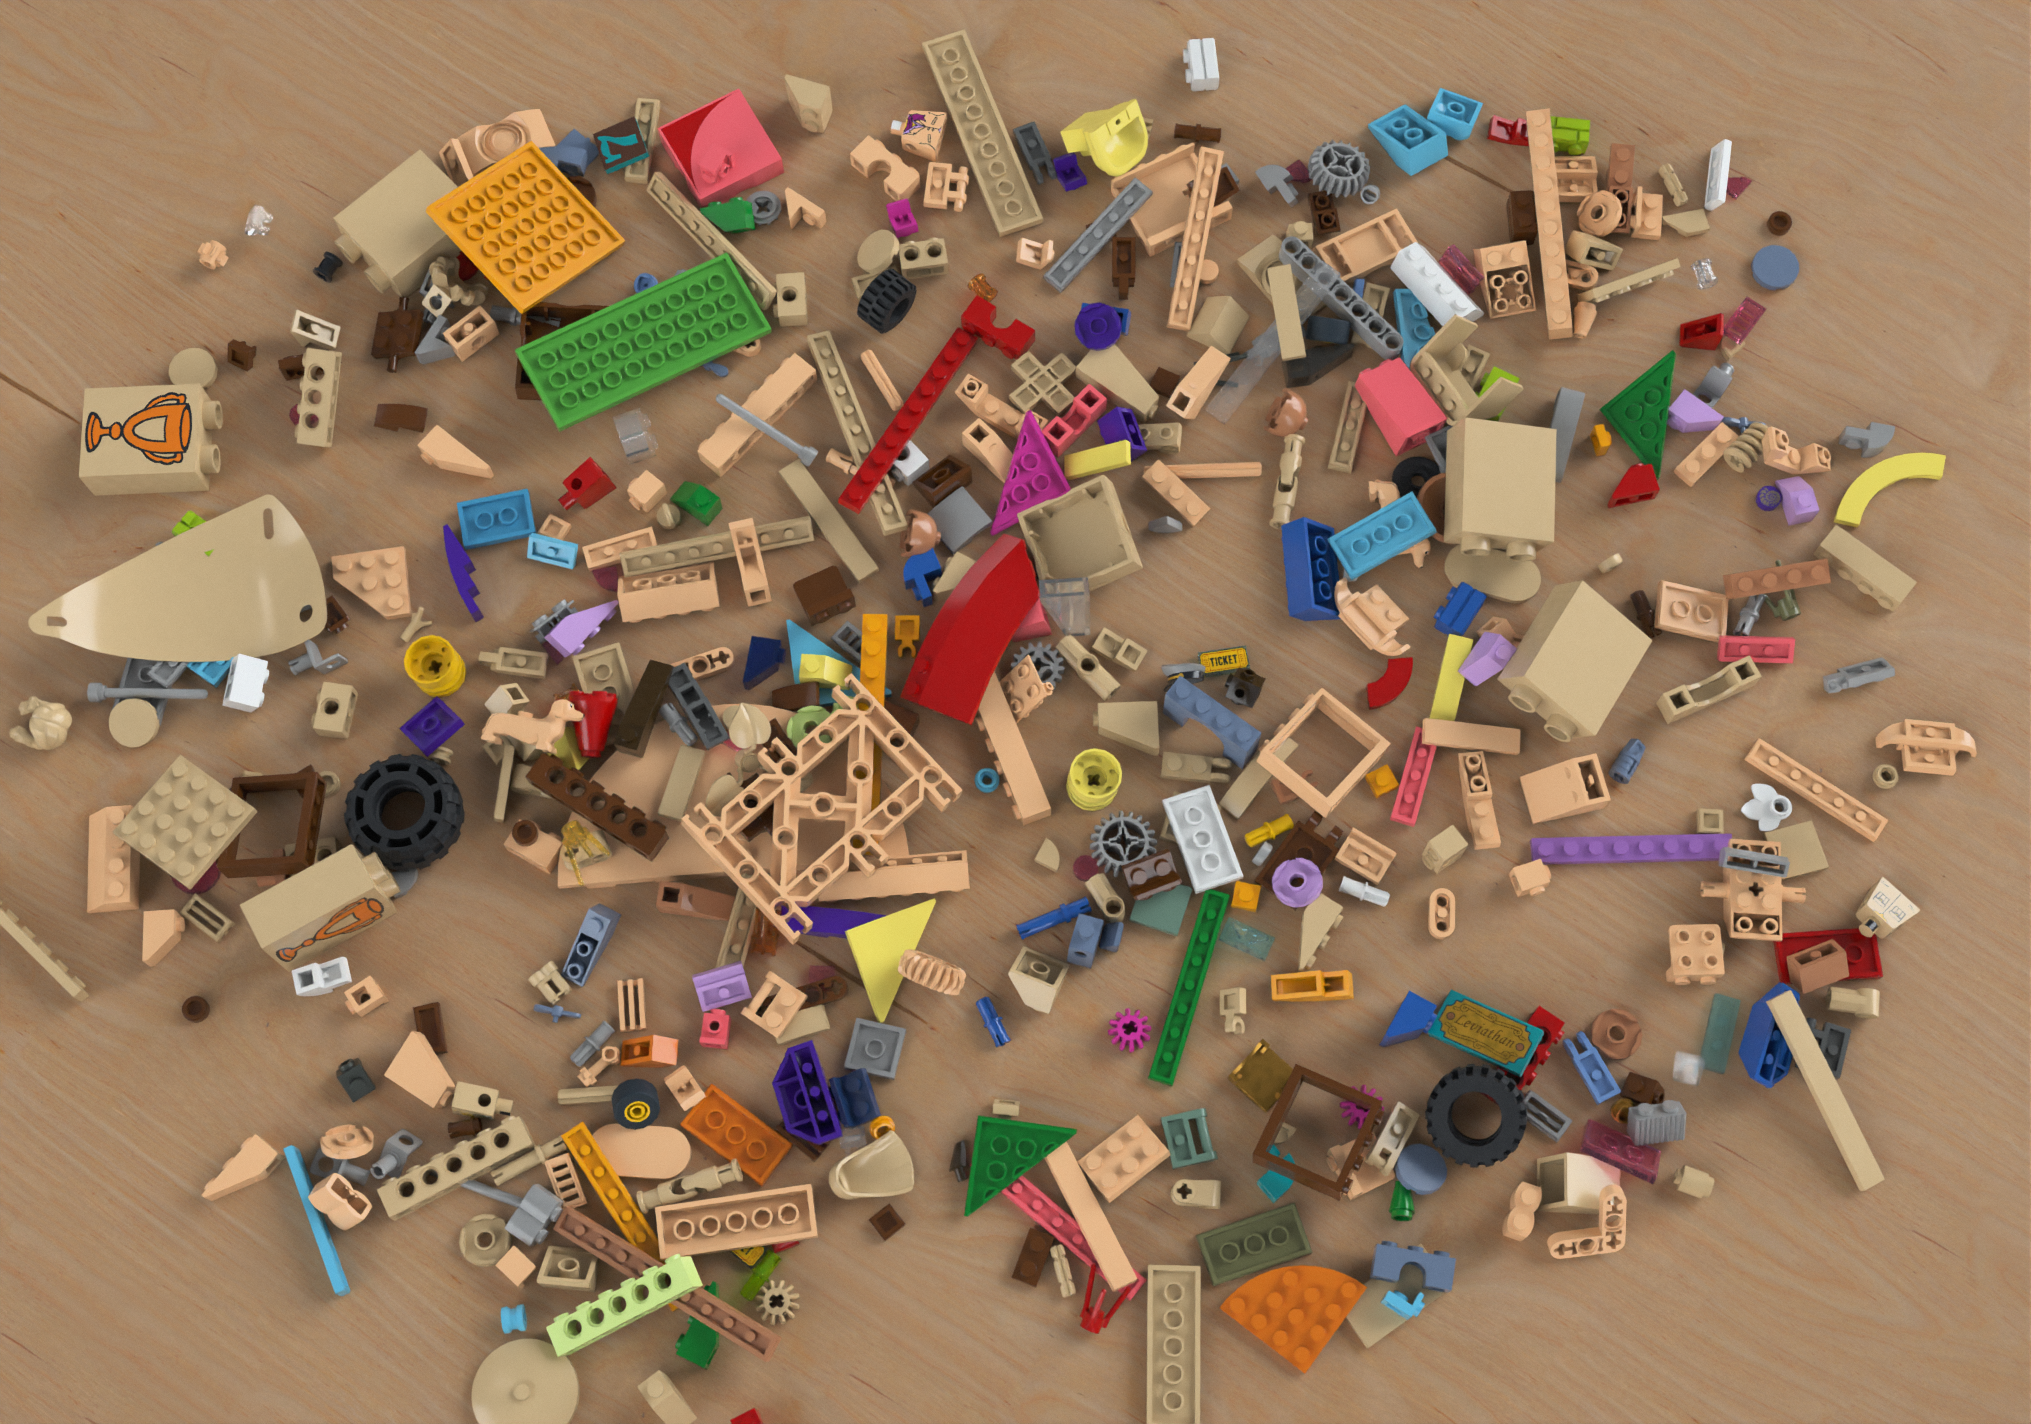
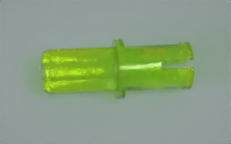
M768 1250L756 1269L753 1268L751 1270L753 1274L741 1289L740 1295L746 1300L752 1301L760 1287L765 1282L768 1283L770 1281L768 1278L782 1259L771 1250Z

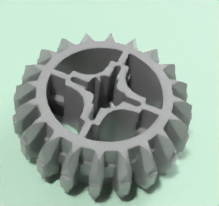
M1331 140L1329 144L1323 142L1321 146H1317L1310 156L1307 171H1309V178L1313 179V185H1319V191L1326 190L1327 196L1333 193L1336 198L1342 194L1346 198L1349 194L1354 196L1357 191L1360 192L1369 179L1370 166H1368L1369 159L1365 158V152H1359L1358 147H1351V143L1343 144L1342 140L1338 143Z
M1119 811L1118 818L1113 813L1109 814L1110 821L1106 818H1101L1102 826L1095 825L1094 830L1096 833H1092L1090 839L1094 842L1090 843L1089 847L1091 850H1096L1092 853V858H1100L1097 861V866L1101 867L1105 864V873H1109L1113 869L1114 877L1118 876L1119 871L1123 872L1122 865L1152 855L1157 851L1153 848V846L1157 845V839L1152 838L1155 835V831L1147 830L1150 827L1148 821L1141 824V815L1137 816L1136 820L1133 819L1132 811L1128 813V817H1123V811ZM1118 828V835L1116 837L1109 838V841H1103L1104 837L1111 830ZM1127 828L1136 831L1142 839H1139L1138 836L1129 835ZM1122 835L1125 844L1127 845V848H1125V854L1123 853V848L1120 844ZM1138 848H1144L1137 858L1128 861L1130 852L1138 850ZM1105 850L1117 853L1120 861L1111 858Z

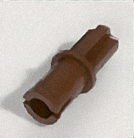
M1639 590L1632 593L1631 600L1638 614L1636 618L1641 621L1646 635L1649 638L1655 637L1651 628H1653L1657 636L1662 634V630L1654 628L1655 609L1651 608L1645 592Z

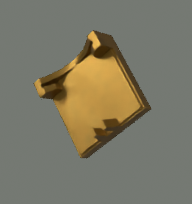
M1262 1039L1240 1065L1228 1075L1227 1079L1266 1114L1279 1100L1293 1068L1270 1048V1044Z

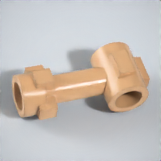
M606 1046L602 1049V1058L588 1070L583 1067L577 1077L587 1088L590 1085L593 1086L598 1082L595 1077L609 1064L617 1065L621 1062V1051L616 1046Z

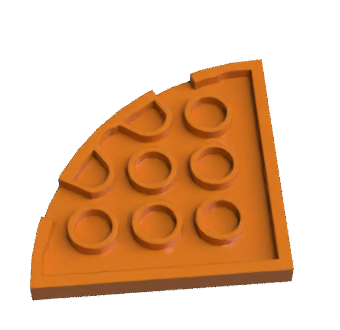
M1306 1265L1287 1266L1262 1273L1237 1288L1219 1308L1305 1374L1367 1287L1356 1279L1332 1269Z

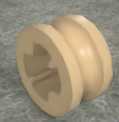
M439 746L429 756V760H433L441 765H450L451 760L449 757L453 755V751Z

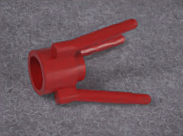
M1093 1263L1089 1273L1083 1309L1080 1317L1083 1318L1080 1326L1087 1331L1099 1334L1102 1327L1107 1328L1110 1319L1131 1291V1287L1128 1286L1105 1317H1103L1105 1312L1100 1308L1106 1294V1289L1101 1290L1095 1306H1090L1089 1309L1096 1271V1264Z

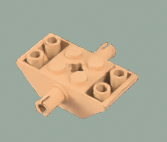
M1729 839L1728 848L1781 856V842ZM1728 856L1727 861L1750 865V859ZM1758 861L1757 866L1779 869L1780 864ZM1725 867L1723 868V883L1702 881L1700 890H1703L1700 892L1701 897L1723 898V919L1729 937L1738 939L1782 941V902L1804 904L1806 895H1802L1806 893L1805 888L1783 887L1781 877Z

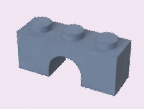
M1382 1241L1381 1244H1376L1374 1247L1370 1279L1397 1283L1401 1268L1404 1265H1414L1422 1272L1423 1289L1449 1293L1452 1290L1456 1258L1449 1257L1450 1253L1443 1251H1434V1254L1424 1253L1421 1247L1408 1246L1407 1249L1398 1248L1395 1242Z

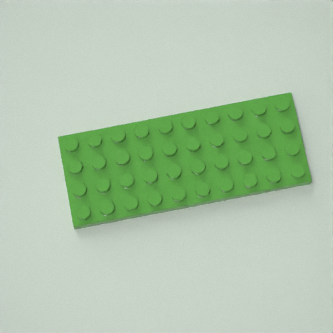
M726 252L515 349V354L560 432L770 334L772 328Z

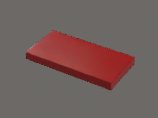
M1859 928L1782 933V941H1773L1779 982L1786 985L1792 984L1789 977L1787 956L1831 939L1846 951L1849 976L1838 981L1882 978L1883 971L1877 936L1874 933L1872 937H1866L1861 934Z

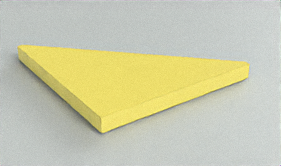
M935 898L845 931L878 1023L885 1021L904 977L898 972L900 958L905 950L916 949L936 903Z

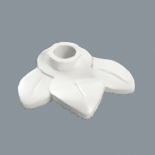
M1753 784L1751 790L1754 799L1747 802L1741 808V812L1747 818L1758 820L1759 830L1764 832L1776 829L1780 821L1786 819L1792 812V804L1789 799L1778 795L1772 786L1766 784ZM1775 805H1780L1782 812L1776 811Z

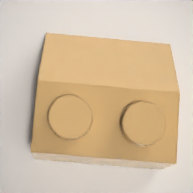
M786 74L785 84L788 102L801 126L810 132L824 133L833 111L830 86Z

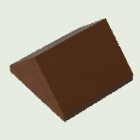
M948 455L912 483L934 508L963 486L965 489L972 483V469L970 465Z

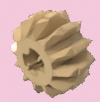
M771 1280L769 1281L771 1287L769 1291L764 1286L760 1287L765 1296L757 1295L755 1297L757 1301L763 1302V1304L756 1307V1311L766 1310L762 1314L761 1319L765 1321L771 1316V1325L776 1324L777 1317H779L781 1324L785 1325V1315H788L791 1319L795 1318V1315L790 1311L791 1308L795 1310L800 1309L799 1304L792 1303V1301L799 1299L800 1296L798 1293L791 1294L794 1290L792 1284L784 1290V1280H780L778 1288H776L775 1282ZM784 1297V1300H781L783 1306L781 1308L778 1306L772 1308L771 1305H774L772 1302L773 1298L780 1299Z

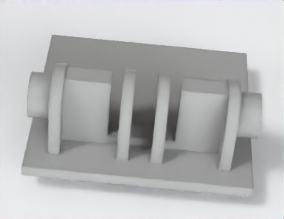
M565 599L551 608L554 612L548 617L544 614L531 623L534 628L530 632H538L535 637L541 644L544 641L548 642L544 638L551 630L548 623L553 628L555 626L552 622L553 619L559 622L558 616L562 619L568 615L578 613L575 607L572 609L568 607L574 602L573 600L569 602Z

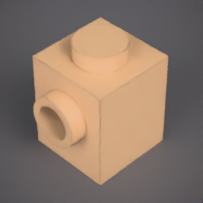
M645 470L639 478H634L627 489L630 497L629 502L637 510L642 508L647 513L667 494L664 483L648 470Z
M1538 859L1512 868L1509 877L1517 897L1527 894L1536 896L1545 892V888L1550 883L1551 873L1548 866L1543 865L1542 860Z

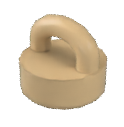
M663 503L662 507L657 511V521L662 528L670 530L680 524L681 514L676 506Z

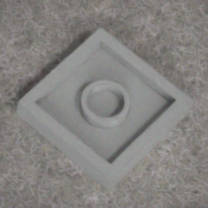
M856 1018L844 1068L852 1071L866 1068L867 1074L895 1080L906 1029Z

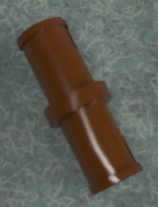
M1176 123L1174 138L1191 139L1199 143V140L1220 143L1221 128L1201 127V124L1192 126Z

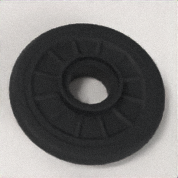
M1418 456L1410 457L1401 461L1396 466L1392 474V482L1397 485L1400 498L1412 491L1417 498L1422 486L1414 485L1411 480L1412 477L1421 476L1426 483L1429 479L1441 473L1439 466L1432 460Z

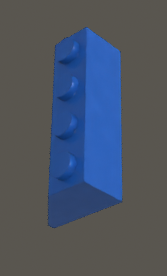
M1305 517L1282 525L1289 616L1303 621L1341 619L1338 616L1340 612L1334 597L1335 586L1339 581L1337 556L1327 540L1335 535L1334 528Z

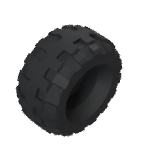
M414 754L411 756L391 755L385 761L380 762L377 760L369 765L370 769L364 774L360 773L354 780L355 785L348 792L345 800L347 805L346 813H344L345 824L355 846L365 857L375 852L384 866L395 869L398 872H409V869L415 868L421 870L431 866V862L438 858L441 860L449 853L448 849L450 846L457 842L465 817L463 799L452 777L433 760L430 761L423 756ZM403 792H416L423 796L425 800L424 812L414 825L403 830H390L383 825L382 812L391 798Z

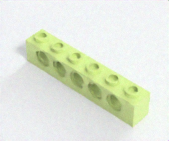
M680 1254L671 1256L665 1260L666 1264L664 1266L648 1268L642 1272L643 1277L637 1280L635 1277L620 1283V1289L614 1292L613 1289L607 1290L598 1295L599 1300L593 1303L587 1301L576 1306V1312L570 1315L567 1312L553 1319L555 1323L547 1326L546 1329L557 1356L571 1355L703 1286L691 1256L681 1257ZM667 1274H669L671 1277V1284L669 1287L665 1283V1277ZM645 1286L649 1290L647 1298L643 1296V1288ZM622 1298H624L626 1301L625 1310H623L620 1305ZM600 1309L604 1313V1319L602 1322L598 1318V1313ZM578 1321L581 1323L582 1326L580 1333H578L576 1329V1324Z

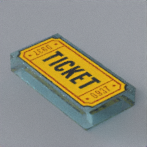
M1246 646L1198 652L1197 654L1199 664L1206 667L1204 678L1233 674L1239 667L1250 669Z

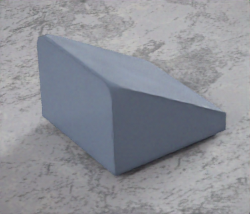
M1122 922L1109 923L1104 926L1099 948L1112 952L1118 951L1124 928Z

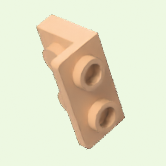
M1637 186L1632 196L1631 238L1659 240L1661 237L1663 195L1642 193L1643 187Z

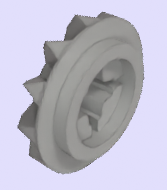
M758 191L747 198L746 201L752 203L754 222L759 226L766 223L770 225L773 220L778 219V215L781 212V203L775 194L769 191ZM758 206H767L768 212L762 211L761 213H759Z

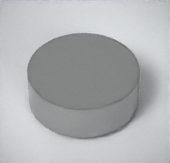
M1265 841L1251 862L1261 866L1271 852L1272 845Z

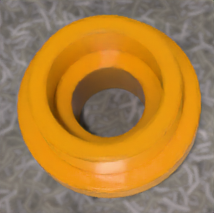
M888 1116L875 1118L869 1126L870 1134L875 1139H879L889 1130L895 1131L894 1121Z

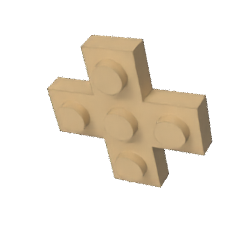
M1029 351L1011 364V370L1024 384L1009 395V400L1023 414L1028 409L1032 410L1042 401L1058 417L1073 405L1075 397L1063 384L1076 374V366L1062 352L1046 366H1043Z

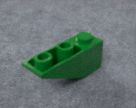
M712 1281L710 1286L706 1285L704 1287V1290L719 1298V1285L716 1282ZM690 1315L687 1322L690 1326L686 1334L682 1333L676 1342L675 1348L678 1349L676 1355L707 1370L719 1347V1333Z

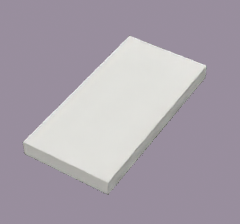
M1210 785L1162 800L1195 894L1243 879V873Z

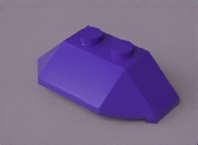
M810 1040L787 1048L785 1057L772 1082L787 1132L817 1145L842 1137L843 1134L837 1110L813 1041Z

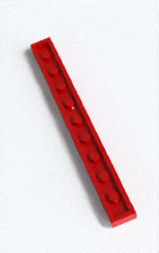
M957 327L838 499L839 504L860 514L977 344L978 338Z

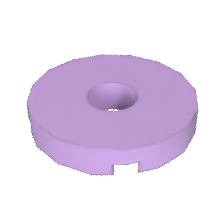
M1304 858L1287 860L1277 867L1272 877L1273 890L1276 897L1283 904L1290 907H1304L1319 897L1323 888V878L1318 867L1312 861ZM1300 877L1304 879V883L1300 887L1291 886L1294 878Z

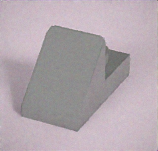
M439 315L416 349L415 354L419 363L424 365L455 356L452 346L444 342L446 340L443 332L451 327L447 318Z

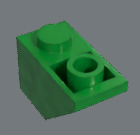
M742 197L730 198L729 203L724 204L722 202L708 203V207L700 208L702 215L725 232L738 234L755 230L752 203L743 200Z

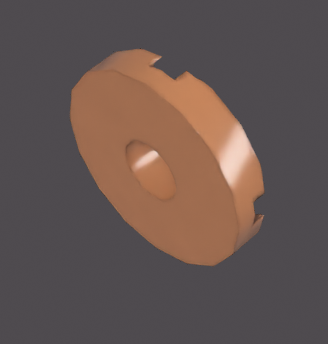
M1617 1008L1606 1010L1599 1014L1591 1024V1044L1603 1057L1611 1060H1623L1633 1055L1641 1045L1642 1030L1637 1019L1629 1012ZM1618 1028L1621 1030L1622 1040H1613L1610 1037V1029Z

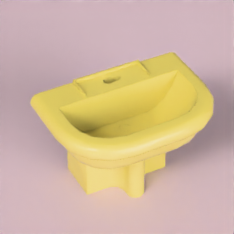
M1136 99L1120 103L1110 109L1084 113L1061 131L1068 153L1080 151L1082 156H1092L1095 165L1099 169L1114 177L1125 174L1137 165L1145 156L1148 147L1146 125Z

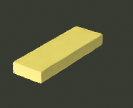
M1127 440L1064 456V472L1067 480L1131 465L1130 442Z

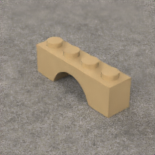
M1749 655L1727 665L1721 671L1705 680L1692 685L1684 684L1663 693L1656 704L1667 724H1670L1755 686L1762 676Z

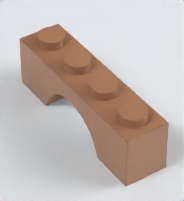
M1827 559L1723 575L1726 599L1831 583Z

